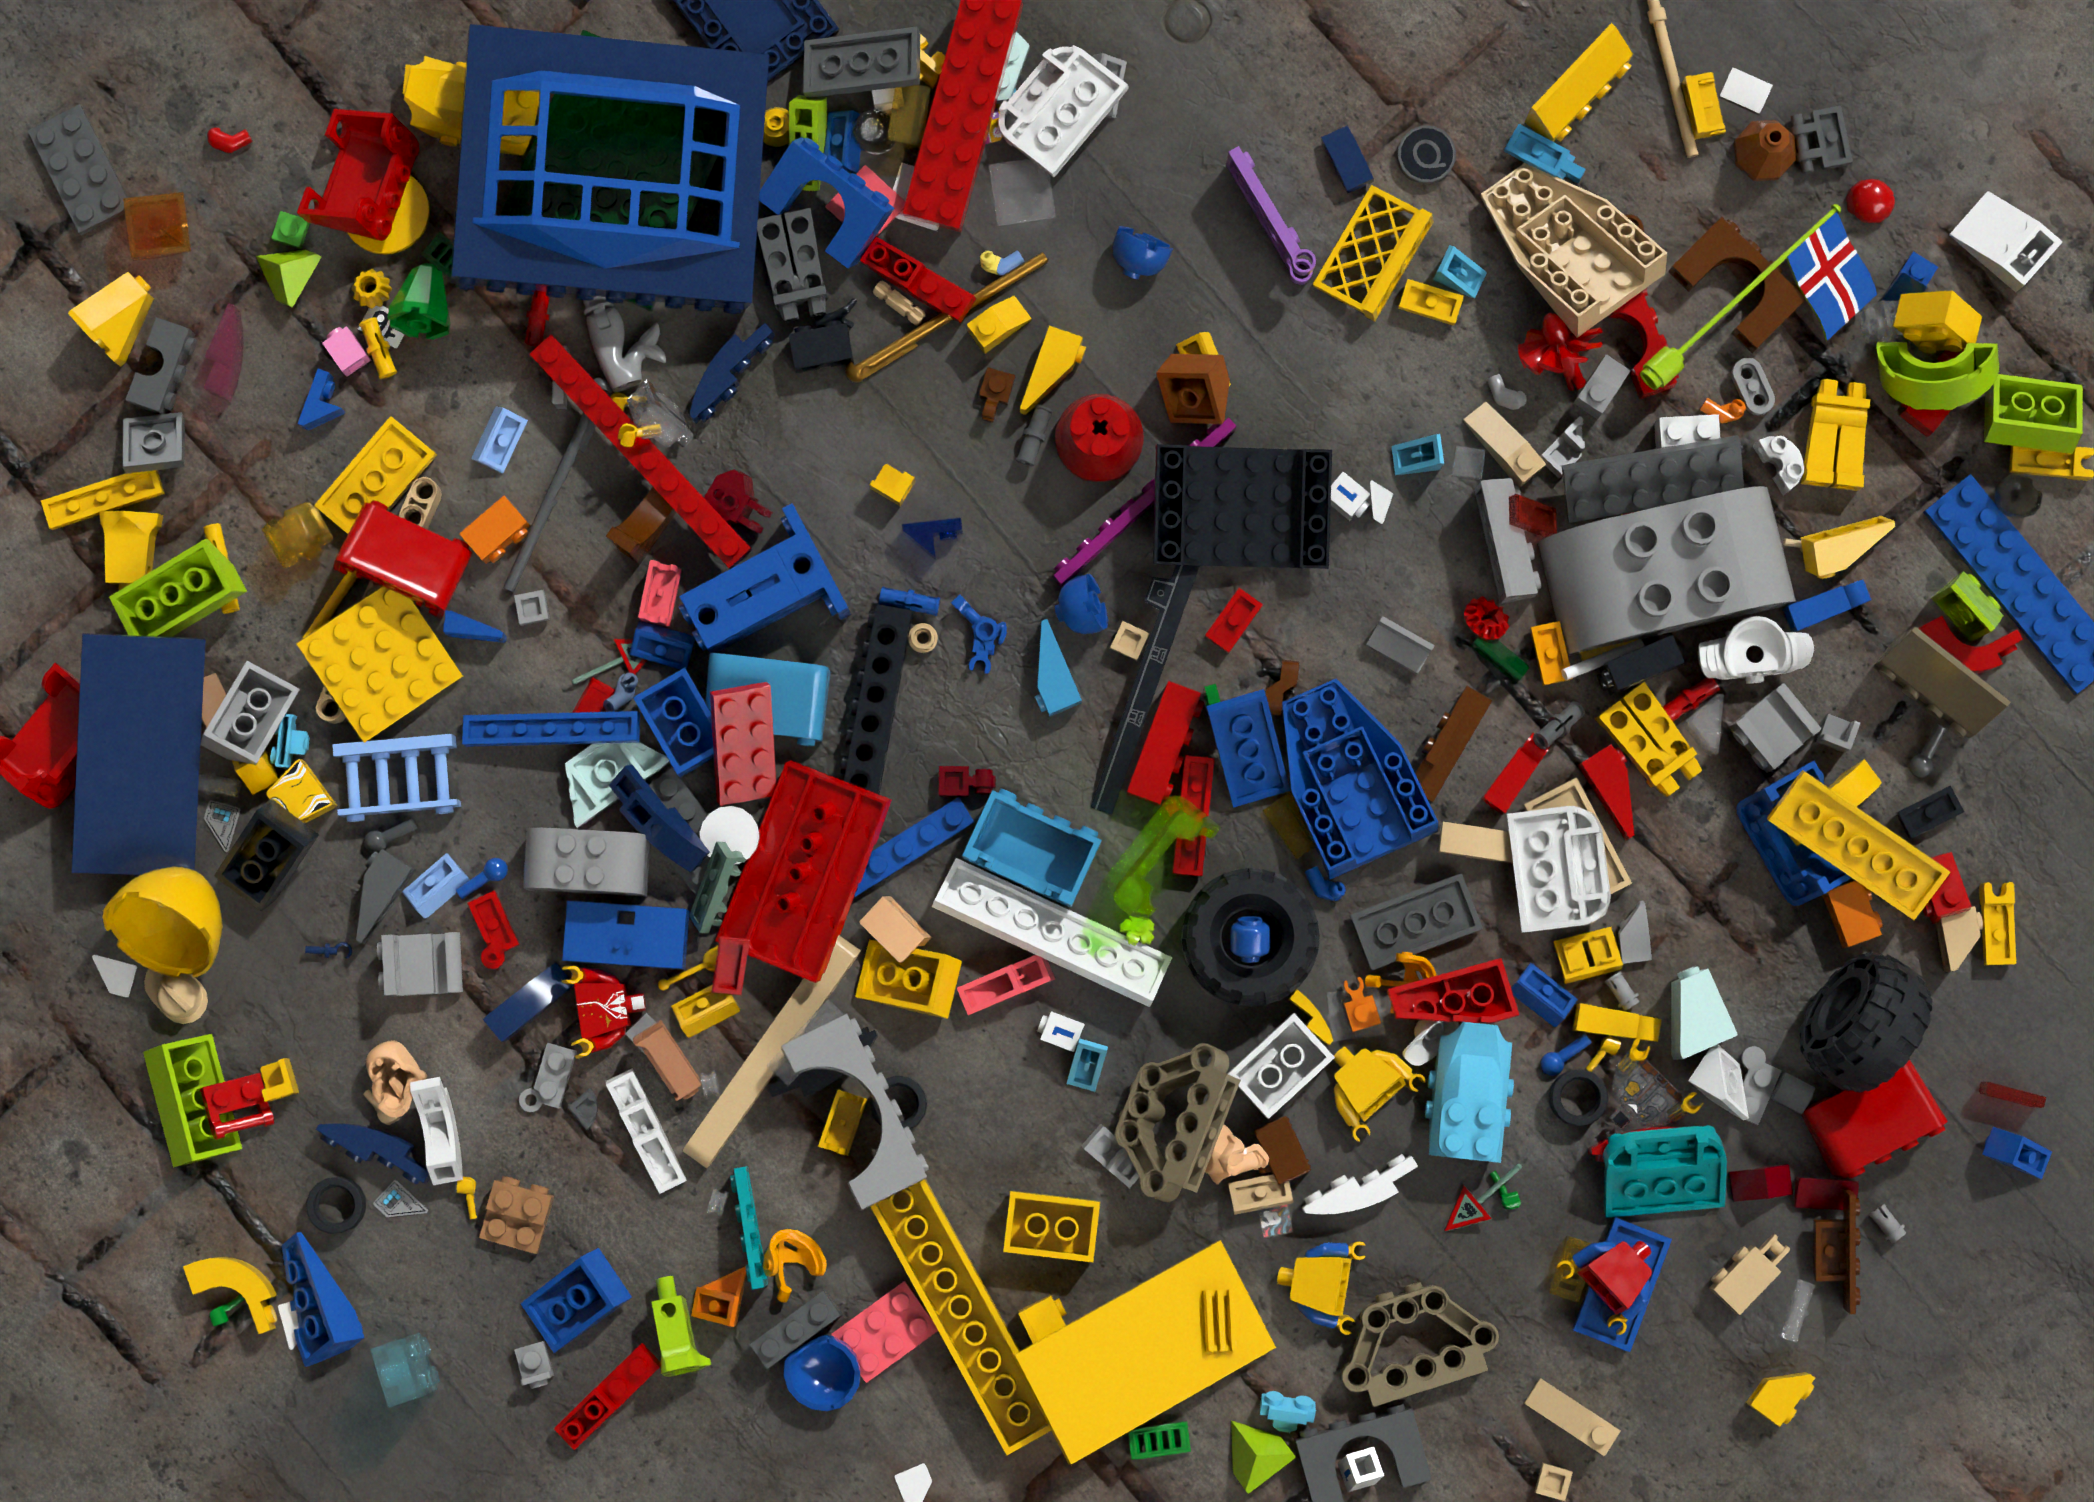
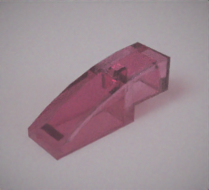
M228 303L205 355L214 365L204 385V389L207 392L229 402L232 401L238 385L244 349L240 310Z

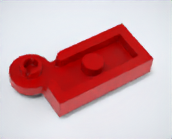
M494 890L467 903L487 944V947L481 953V961L489 969L501 967L505 961L504 952L520 945L499 896Z

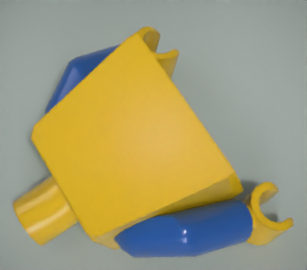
M1353 1242L1349 1246L1347 1243H1323L1307 1250L1304 1258H1296L1294 1269L1286 1267L1279 1269L1277 1276L1278 1284L1291 1287L1290 1300L1297 1302L1298 1310L1312 1323L1332 1329L1337 1327L1345 1335L1352 1333L1347 1329H1343L1342 1324L1346 1320L1355 1322V1320L1349 1315H1343L1351 1260H1361L1366 1257L1357 1256L1354 1253V1248L1357 1245L1366 1246L1363 1242Z

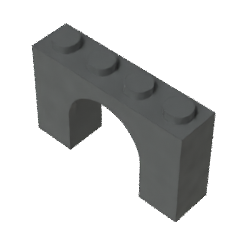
M1404 1403L1387 1407V1413L1376 1416L1375 1411L1358 1415V1421L1347 1424L1346 1419L1329 1423V1429L1318 1432L1317 1427L1300 1431V1437L1294 1438L1311 1502H1344L1336 1475V1458L1346 1442L1359 1436H1372L1387 1444L1393 1456L1400 1485L1403 1488L1432 1480L1413 1409L1411 1407L1405 1408Z

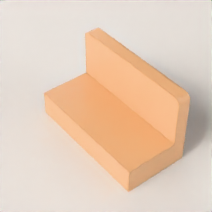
M882 896L860 920V924L900 963L904 962L918 946H925L932 938L891 896Z

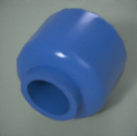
M1240 917L1230 930L1231 952L1241 957L1242 962H1258L1259 957L1266 955L1270 950V927L1262 922L1260 917Z

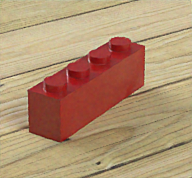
M1171 681L1167 682L1128 787L1127 795L1160 806L1162 800L1168 802L1174 786L1169 784L1172 772L1179 773L1184 757L1179 756L1182 745L1189 746L1194 729L1189 728L1193 717L1199 719L1204 702L1199 700L1201 692Z

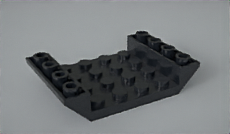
M1156 444L1153 564L1329 569L1332 450Z

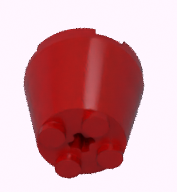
M1091 394L1071 403L1062 413L1055 433L1057 453L1063 465L1076 477L1093 482L1113 481L1127 474L1137 463L1142 452L1144 440L1141 421L1133 408L1122 399L1108 394ZM1105 429L1106 431L1105 435H1103L1102 433H1098L1097 435H1095L1093 433L1094 430Z

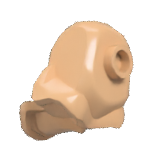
M395 1040L377 1045L367 1055L366 1068L373 1082L372 1095L376 1103L379 1104L378 1108L389 1117L397 1118L403 1116L408 1112L413 1098L410 1092V1082L425 1080L427 1074L419 1069L417 1062L403 1044Z
M1223 1124L1205 1173L1210 1175L1214 1183L1219 1184L1223 1179L1231 1175L1236 1176L1253 1169L1258 1170L1260 1167L1265 1168L1268 1165L1269 1157L1259 1144H1253L1245 1148L1242 1141L1235 1137L1229 1128Z

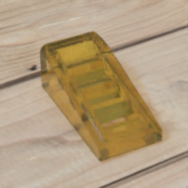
M1566 1236L1558 1264L1562 1260L1573 1259L1572 1247L1582 1250L1591 1243ZM1562 1264L1555 1271L1549 1293L1579 1302L1585 1281L1580 1275L1578 1280L1572 1278L1564 1279V1270L1571 1272V1267L1568 1264ZM1575 1268L1574 1273L1578 1274L1577 1272L1580 1270V1268ZM1560 1281L1576 1286L1575 1291L1558 1287Z

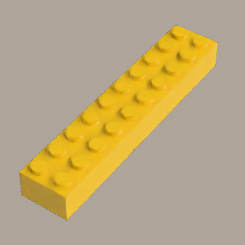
M924 1179L870 1206L1006 1455L1050 1432L1051 1429L1013 1357L1020 1350L927 1180Z

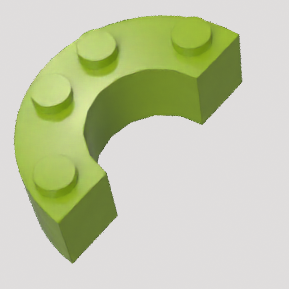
M1877 342L1876 346L1879 379L1882 387L1892 398L1916 410H1953L1957 406L1969 403L1988 391L1996 381L1999 373L1998 344L1967 343L1964 351L1957 357L1937 363L1924 362L1913 357L1908 351L1907 342Z

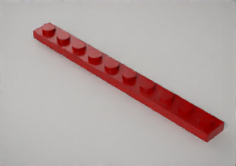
M552 334L530 353V356L729 569H732L752 551L750 546L646 435L636 437L634 445L631 447L621 445V439H618L621 426L628 423L636 428L638 427Z

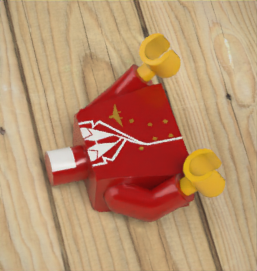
M564 966L562 970L569 969L572 973L570 980H562L564 984H574L582 1039L571 1044V1046L578 1044L583 1049L581 1054L574 1057L580 1059L590 1053L611 1048L625 1035L626 1027L631 1026L630 1013L646 1011L644 993L627 996L626 985L620 984L617 976L601 969Z

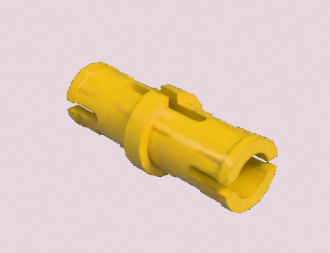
M376 317L360 322L359 326L368 345V348H366L367 354L373 358L379 379H385L395 375L397 370L388 351L390 348L389 342L384 340L377 322L378 320Z

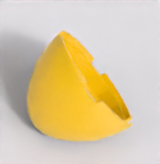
M168 867L142 874L123 886L107 903L103 911L104 927L106 931L112 930L118 939V948L131 959L148 969L171 977H178L181 973H193V977H198L205 974L215 961L223 928L220 904L210 883L204 876L192 869Z

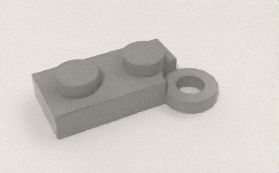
M547 1043L534 1089L524 1090L519 1097V1103L523 1110L535 1112L541 1108L542 1104L560 1109L577 1051ZM530 1094L535 1095L537 1099L536 1104L533 1106H529L526 1103V1097Z

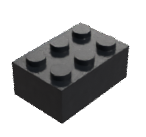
M271 799L256 810L214 876L262 912L278 898L319 834Z

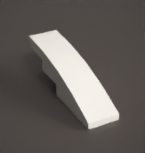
M633 1068L605 1081L619 1109V1114L633 1139V1144L659 1194L685 1182L686 1177Z

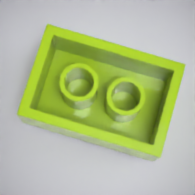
M1998 374L1994 384L1985 392L1984 442L2073 454L2083 434V385Z

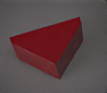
M1789 1164L1729 1172L1733 1202L1770 1199L1793 1194Z

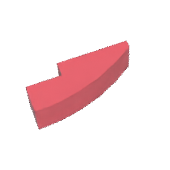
M1033 955L957 987L967 1015H971L1053 981L1055 977L1048 960Z

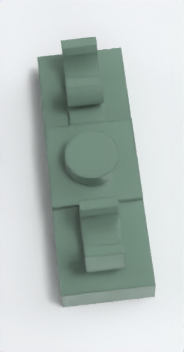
M726 842L715 843L689 915L699 933H709L712 925L720 926L723 921L716 913L727 912V907L722 900L728 891L730 875L739 876L741 871L734 864L746 861L740 851H731Z

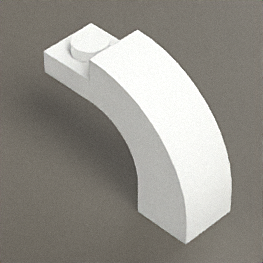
M440 1077L410 1082V1092L418 1110L424 1134L426 1167L433 1185L463 1180L459 1137L447 1087H443Z

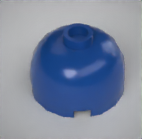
M1119 226L1112 248L1117 264L1124 268L1123 274L1134 279H1139L1140 275L1152 276L1158 274L1167 264L1173 248H1169V244L1144 232L1143 234L1135 233L1133 235L1135 229Z
M1091 574L1081 575L1069 580L1060 591L1058 596L1059 604L1055 605L1058 620L1060 622L1064 621L1066 626L1075 633L1093 634L1101 632L1108 627L1105 602L1100 603L1097 594L1101 593Z

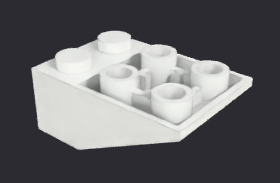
M1989 191L1985 193L1949 234V236L2015 292L2020 290L2062 243L2057 236L2039 221Z

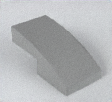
M1102 1124L1081 1145L1129 1189L1139 1178L1126 1149L1118 1144L1116 1137Z

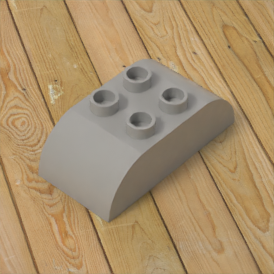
M1764 486L1725 491L1603 519L1556 533L1538 542L1556 620L1560 621L1568 656L1796 603L1768 487Z

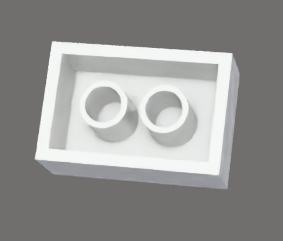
M1293 1013L1227 1074L1241 1080L1238 1088L1269 1119L1335 1057Z

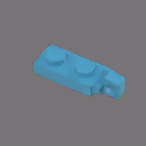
M1518 124L1504 149V152L1522 162L1562 180L1566 177L1579 183L1586 170L1573 163L1575 157L1570 154L1569 150L1521 124Z

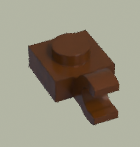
M987 367L979 393L980 398L987 399L982 413L983 420L994 422L999 403L1008 405L1016 375Z

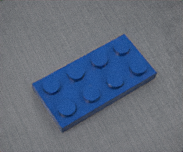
M1264 689L1206 706L1233 808L1290 791Z
M1614 1217L1605 1241H1611L1616 1245L1625 1241L1631 1248L1637 1241H1643L1651 1249V1254L1644 1260L1652 1270V1275L1648 1279L1650 1282L1648 1302L1632 1321L1627 1320L1626 1331L1621 1335H1617L1616 1331L1622 1326V1322L1615 1321L1608 1328L1607 1321L1615 1313L1588 1286L1572 1330L1630 1352L1672 1239Z

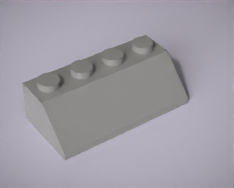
M1512 478L1480 481L1474 491L1499 603L1504 604L1533 598L1538 594L1537 589L1541 588L1538 571L1533 572L1531 560L1535 559L1532 543H1527L1524 532L1528 531V524L1525 514H1520L1518 503L1522 502L1520 488L1518 485L1514 486Z

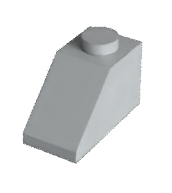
M1606 354L1573 404L1598 420L1631 370Z

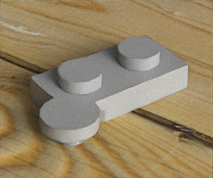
M1752 1046L1746 1048L1741 1056L1743 1065L1748 1069L1743 1078L1749 1119H1746V1121L1759 1125L1782 1070L1766 1064L1764 1051L1759 1047Z

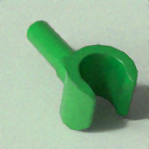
M1496 1170L1489 1174L1494 1183L1500 1180ZM1503 1184L1498 1189L1503 1207L1508 1210L1519 1208L1521 1202L1518 1192L1507 1193V1189Z
M239 1294L230 1302L211 1310L209 1317L212 1325L218 1326L228 1322L229 1319L226 1312L236 1307L245 1298Z

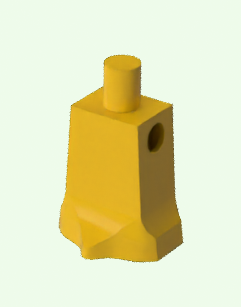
M99 511L100 524L103 527L105 538L106 583L119 584V590L152 571L157 533L162 527L163 515L132 511Z

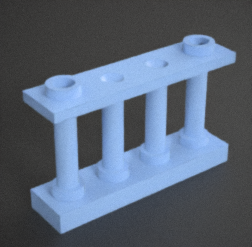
M453 734L366 741L365 743L333 744V756L339 759L342 758V763L346 764L349 805L348 809H337L338 816L346 817L347 822L365 821V815L435 809L436 814L453 813L454 807H461V801L450 799L446 754H449V749L457 748L456 736ZM431 750V755H434L438 800L420 802L417 757L420 756L419 751ZM401 753V757L405 758L408 803L390 805L387 759H390V754ZM372 756V760H375L378 806L361 807L357 763L360 762V757Z

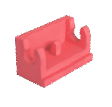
M650 560L638 615L641 621L671 626L682 569L673 564L665 565L659 561Z

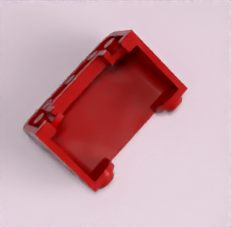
M372 500L371 503H364L337 554L333 569L347 575L348 571L353 573L355 570L357 571L355 577L360 579L364 577L416 601V605L420 607L425 602V607L430 609L429 614L442 619L472 557L469 545L456 538H453L451 541L387 511L388 507L378 501Z
M57 663L51 666L42 679V689L49 694L48 697L12 740L5 736H0V775L20 793L49 809L57 807L74 789L76 780L80 681Z

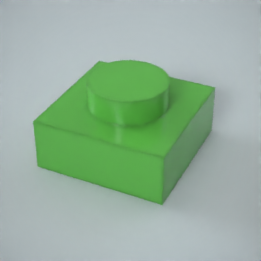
M280 211L271 239L275 242L302 249L310 223L299 216Z

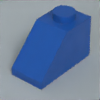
M1993 1127L1990 1135L1986 1138L1985 1149L1982 1155L2042 1179L2052 1151L2021 1135Z

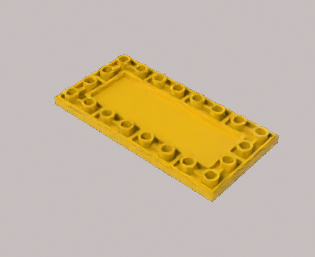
M1221 1240L1019 1351L1013 1357L1068 1464H1073L1275 1349L1276 1346ZM1235 1289L1238 1350L1206 1352L1203 1291ZM1212 1296L1214 1345H1218L1216 1296ZM1224 1296L1226 1345H1228L1226 1296Z

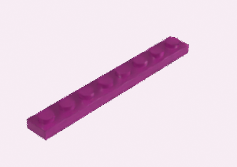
M1228 417L1223 424H1213L1207 430L1210 435L1202 442L1197 439L1190 446L1218 447L1235 432L1237 426ZM1155 478L1142 488L1141 491L1144 494L1135 501L1131 498L1120 508L1122 514L1114 521L1109 518L1098 528L1100 532L1098 536L1093 540L1089 537L1076 548L1079 552L1071 560L1067 557L1064 558L1054 568L1057 573L1053 575V579L1061 588L1155 504Z

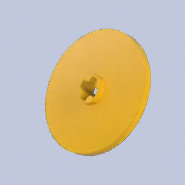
M410 175L401 199V205L392 224L391 233L385 240L379 241L351 233L347 234L359 247L375 254H394L409 248L422 236L429 221L430 206L423 187Z

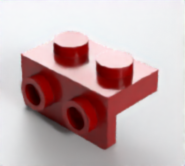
M1952 852L1931 857L1950 871V874L1923 908L1924 915L1926 917L1930 916L1932 924L1939 923L1941 918L1969 911L1972 907Z

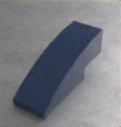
M556 962L505 1000L483 1020L498 1039L505 1043L572 989L574 984H564L562 980H570V978Z

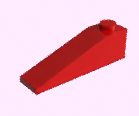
M1502 958L1387 989L1396 1019L1491 1024L1519 1016Z

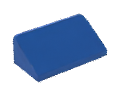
M853 110L828 112L824 154L838 159L843 165L842 168L847 172H858L864 116Z
M639 621L629 655L677 669L685 668L687 670L696 639L689 634Z
M1532 963L1526 967L1511 987L1513 996L1553 1027H1557L1565 1019L1578 1000Z

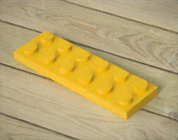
M1804 770L1800 772L1767 817L1768 821L1913 920L1917 918L1950 874L1947 868Z

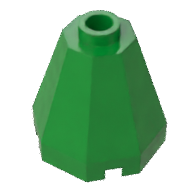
M424 263L411 270L389 306L387 317L390 320L391 328L418 338L419 333H427L426 339L432 340L449 334L451 322L443 274L435 265Z

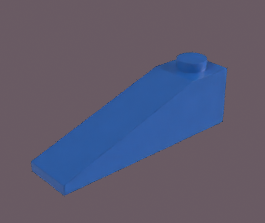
M302 1232L295 1233L282 1244L286 1279L289 1284L293 1285L294 1301H290L291 1311H296L299 1326V1328L294 1329L295 1340L304 1366L308 1367L350 1350L365 1337L362 1325L353 1306Z

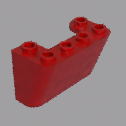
M334 109L325 135L340 149L323 198L311 187H306L297 214L311 224L383 241L391 233L392 224L401 205V199L406 184L410 179V173L416 156L419 153V143L414 134L392 113ZM338 122H341L342 124V133L340 136H338L336 132ZM311 200L314 202V209L308 208Z
M1911 1060L1904 1067H1901L1889 1081L1881 1083L1879 1087L1873 1090H1865L1864 1092L1844 1090L1833 1097H1825L1807 1106L1801 1114L1831 1174L1842 1176L1843 1178L1848 1177L1849 1179L1865 1172L1863 1166L1873 1161L1878 1165L1892 1158L1890 1153L1900 1147L1902 1151H1906L1918 1145L1917 1139L1920 1137L1929 1136L1930 1138L1946 1130L1944 1124L1948 1122Z

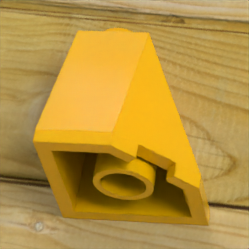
M127 272L71 309L68 314L98 346L105 350V353L117 365L122 367L126 363L154 298L148 293L151 289L150 285L140 275L135 278Z

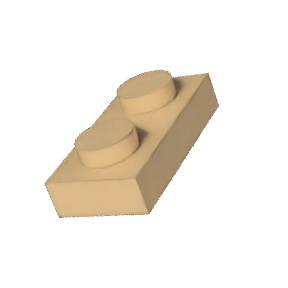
M1274 1174L1228 1183L1234 1215L1293 1203L1289 1181L1278 1185Z

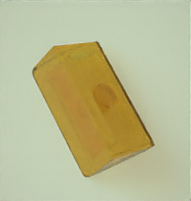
M1292 791L1263 810L1296 859L1315 847L1294 800Z

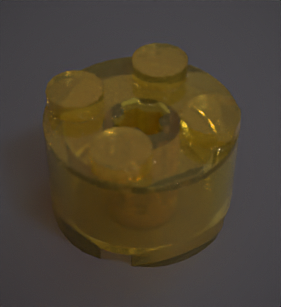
M311 502L302 503L284 511L285 516L279 521L273 518L262 528L266 541L283 568L294 565L304 556L307 560L318 556L322 552L320 547L334 539L318 509Z

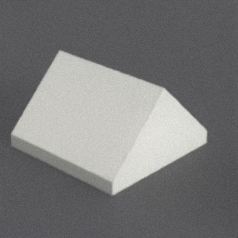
M1718 1044L1710 1047L1688 1081L1715 1104L1742 1120L1749 1119L1740 1064Z

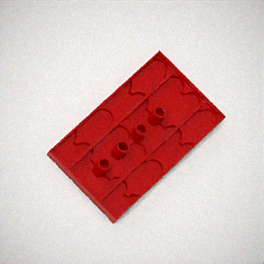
M792 760L786 762L759 828L760 839L757 850L746 861L715 942L719 943L720 936L750 939L749 956L814 983L820 981L822 975L826 972L838 935L842 932L856 889L863 878L872 849L878 841L892 799L803 766Z

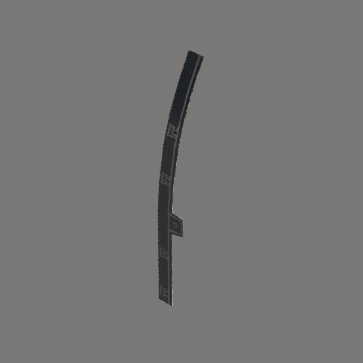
M1176 565L1171 579L1152 577L1144 602L1160 611L1091 808L1113 814L1200 566Z

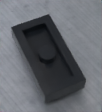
M1950 785L1896 812V815L1908 838L1912 839L1963 813L1964 810Z

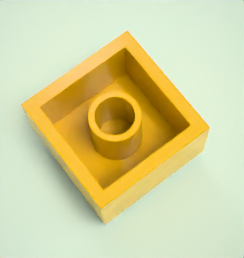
M1954 291L1901 294L1893 326L1903 334L1904 338L1919 347L1918 349L1921 352L1928 354L1942 350L1961 352L1962 349H1965L1967 343H1976L1982 316Z

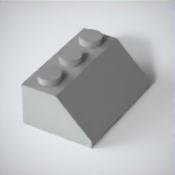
M246 661L205 730L201 746L226 759L256 765L300 689Z

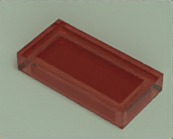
M1518 494L1509 496V524L1545 538L1557 533L1556 508Z
M1981 1082L1979 1089L1980 1094L2032 1108L2044 1107L2047 1098L1991 1082Z

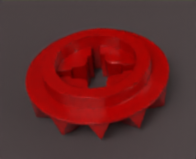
M1484 596L1477 600L1473 598L1465 607L1464 618L1468 627L1476 635L1484 639H1499L1509 628L1507 623L1509 616L1503 613L1504 606H1496L1494 599L1487 601ZM1489 614L1492 616V619L1481 620L1484 617L1483 615Z

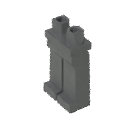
M811 208L784 213L797 272H793L781 214L761 218L757 222V232L774 294V304L776 310L779 309L784 323L799 320L797 305L808 303L811 317L826 314L825 299H828L822 276Z

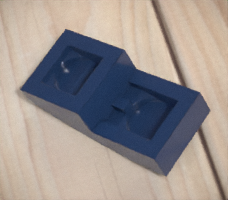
M1348 125L1321 137L1322 145L1333 162L1335 172L1347 193L1374 182L1367 162Z

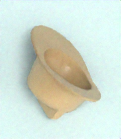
M148 969L144 980L145 991L152 1002L167 1018L176 1023L186 1024L196 1021L203 1015L208 1003L207 992L196 977L192 976L193 974L181 973L178 977H171Z

